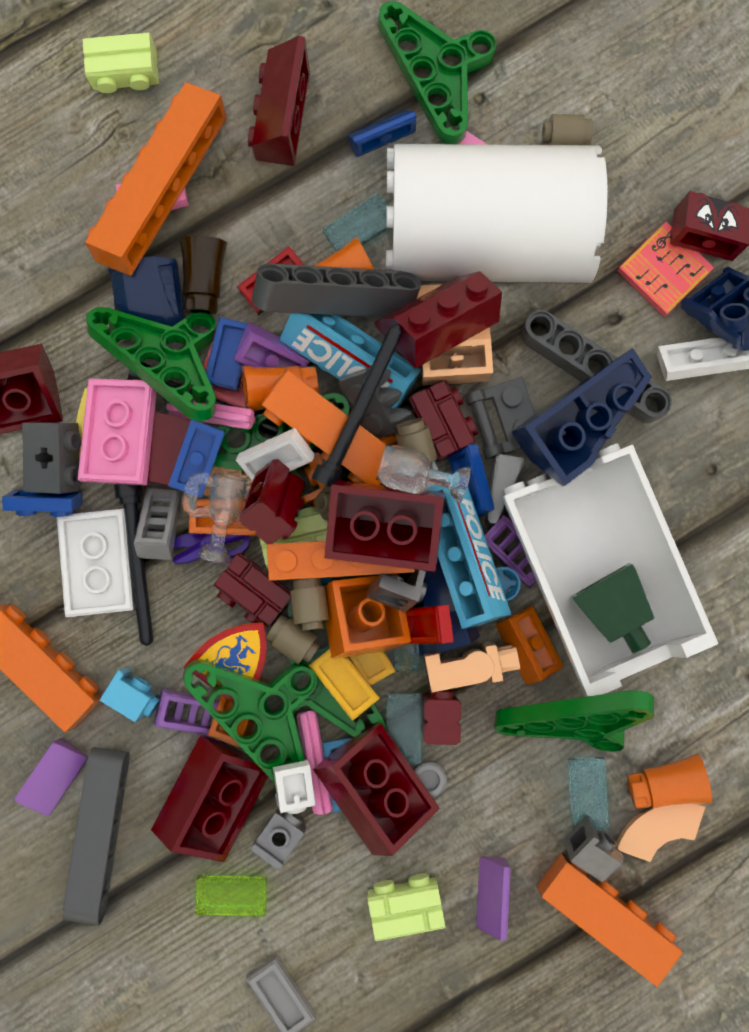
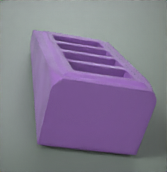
M502 515L497 523L484 534L489 550L506 567L514 570L527 587H530L536 578L532 570L527 575L522 571L529 563L527 556L518 565L513 562V559L523 550L513 523L505 515ZM506 529L510 534L497 546L493 541ZM516 539L519 544L507 556L503 550Z
M161 688L160 701L154 718L155 727L208 735L211 727L208 726L210 714L204 708L201 723H195L198 706H202L195 697L189 693ZM214 700L213 706L215 709H217L220 700ZM170 701L176 702L173 718L167 716ZM184 703L190 704L187 721L181 720Z

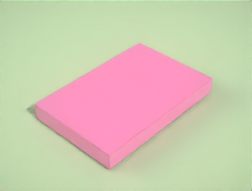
M88 380L78 481L147 486L157 392L143 380Z

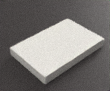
M124 508L57 517L65 617L136 610Z

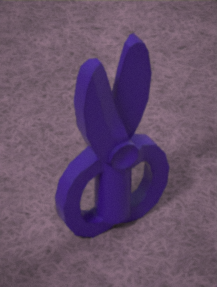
M184 534L175 538L174 548L189 549L176 555L172 561L177 565L192 563L203 558L212 549H215L222 557L234 558L239 552L244 554L249 549L251 539L249 535ZM243 539V544L233 550H226L221 546Z

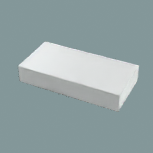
M293 428L239 453L236 462L253 481L255 473L273 459H279L290 469L289 471H292L312 462L315 454L296 428Z

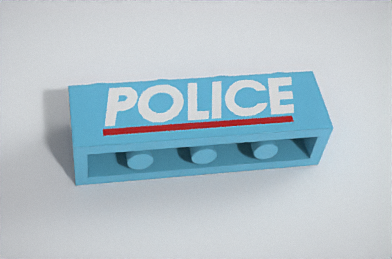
M290 313L279 339L318 365L321 370L330 373L339 380L345 375L371 367L382 343L339 315ZM394 352L386 368L391 370L390 378L381 388L390 387L402 392L399 401L391 407L398 408L406 399L422 370L420 368L415 369L405 358Z
M445 480L425 489L428 491L446 492L438 558L461 628L481 626L511 615L466 481Z

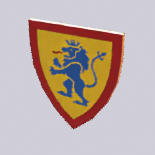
M264 623L241 624L221 631L201 645L183 667L185 668L194 660L202 659L259 680L266 659L267 641ZM197 670L193 671L192 674L212 687L206 678L207 670L202 673ZM217 680L215 687L222 684ZM221 694L232 703L234 702L233 697L229 694Z

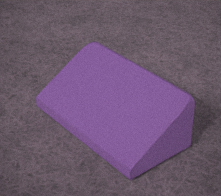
M250 322L244 330L233 357L235 361L245 366L287 367L298 365L299 368H305L310 362L309 359L281 342L279 336Z
M62 738L55 740L16 795L14 801L34 811L50 816L86 763L88 756Z
M483 856L479 860L476 924L480 930L506 941L511 868L505 858Z

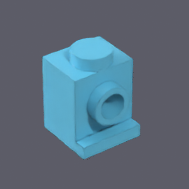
M123 668L117 671L99 701L133 722H137L145 716L149 718L159 704L160 699L156 698L158 694L150 690L152 685L138 676H134L133 679L130 678L132 670Z

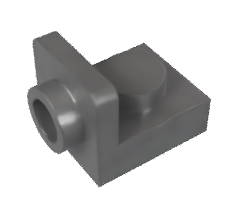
M416 570L407 577L406 582L397 575L381 574L369 585L366 598L406 612L415 604L421 603L427 590V584L424 583L426 571Z

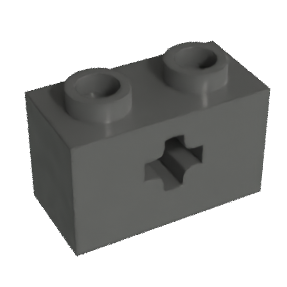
M22 423L24 492L61 494L80 491V481L77 480L79 447L81 444L78 423Z

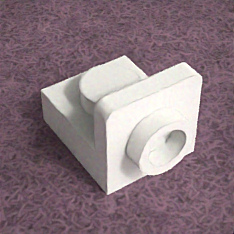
M308 760L273 767L276 788L275 799L280 813L297 814L305 811L307 807L316 805Z

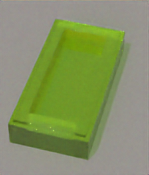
M198 875L196 878L195 915H266L267 877Z

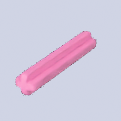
M171 403L166 405L169 415L190 419ZM216 404L214 415L206 421L199 422L249 430L252 428L253 423H256L257 417H254V411L249 408Z
M306 710L298 713L296 717L304 759L308 760L311 769L316 804L312 806L314 814L323 815L333 810L330 793L313 770L325 759L317 712Z

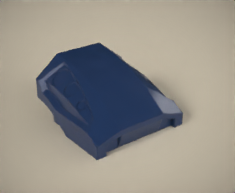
M158 256L143 257L132 276L108 267L111 275L115 310L171 327L185 318L184 300L176 259Z
M726 267L723 270V274L689 299H683L681 301V308L712 333L732 344L734 349L747 351L749 349V276Z

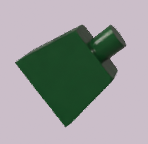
M632 563L622 566L571 596L609 643L623 637L632 653H636L651 644L642 625L653 620L654 615Z

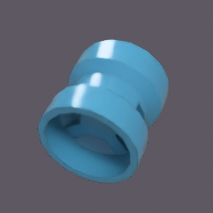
M498 567L496 571L506 600H512L520 591L521 581L519 575L509 567Z

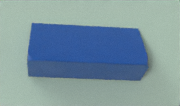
M404 110L348 134L347 139L355 157L362 156L415 133L417 118L415 111Z

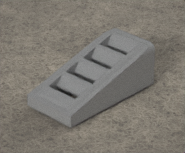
M499 454L493 459L489 489L495 510L485 515V525L493 526L499 520L505 507L502 499L505 496L503 489L515 484L524 464V458Z
M147 487L134 540V547L139 558L171 560L175 543L181 490ZM153 502L170 503V507L153 506ZM151 515H154V516H167V519H166V518H152ZM149 529H162L164 532L149 531Z

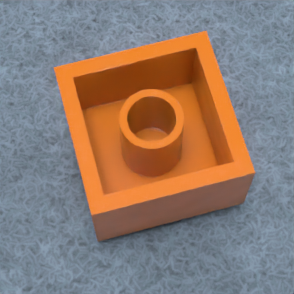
M380 575L335 580L325 586L330 619L325 621L332 659L396 650L411 643L406 612L366 598L369 585Z

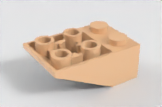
M443 284L421 285L417 298ZM490 328L483 330L421 365L422 386L435 385L443 380H446L448 384L489 382L493 375Z

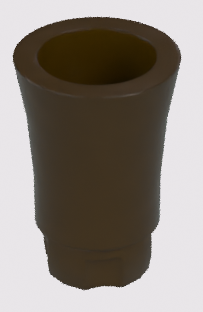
M209 236L180 238L183 261L185 312L192 314L197 312L216 314L218 299L220 298L221 276L227 242Z

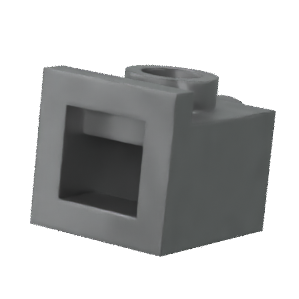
M277 808L255 839L250 850L279 871L305 833L306 826L302 824L303 818L299 814L280 813L279 808ZM281 832L286 836V841L281 843L273 835Z
M587 815L564 838L570 862L601 882H604L622 866L623 855L617 851L615 839L604 830L600 832L596 830L592 818Z

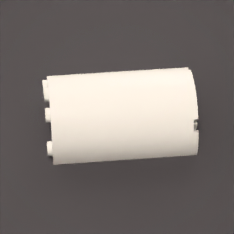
M394 144V148H387V169H393V171H387V193H394V206H387V228H393V250H386V270L409 272L417 276L420 281L449 282L458 276L481 271L491 282L592 283L601 260L600 256L594 255L601 246V243H604L607 218L605 157H597V154H601L602 148L599 145Z
M617 443L600 450V458L596 459L591 467L565 486H561L553 478L548 480L546 474L527 481V487H525L522 481L503 489L505 496L502 499L585 697L601 695L622 686L621 679L672 657L688 658L718 644L633 444L620 449ZM628 563L634 565L654 615L653 620L642 625L651 644L636 653L631 652L623 637L609 643L571 597L573 594Z

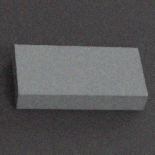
M277 955L247 976L246 981L280 1032H298L315 1020V1012Z

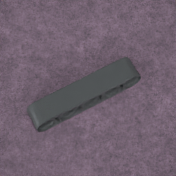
M269 263L260 265L257 268L252 303L258 309L266 312L384 317L417 299L421 281L414 274L405 271Z
M544 310L532 312L521 330V338L529 348L581 382L594 374L588 368V361H596L603 368L617 358ZM541 324L546 330V335H535L531 331L530 325ZM559 343H570L573 346L574 354H563L560 351ZM650 380L634 405L626 412L641 422L652 423L670 411L672 398L663 387ZM646 398H652L657 402V413L647 409L645 405Z
M93 747L89 753L64 900V921L97 926L101 925L107 907L129 768V752Z

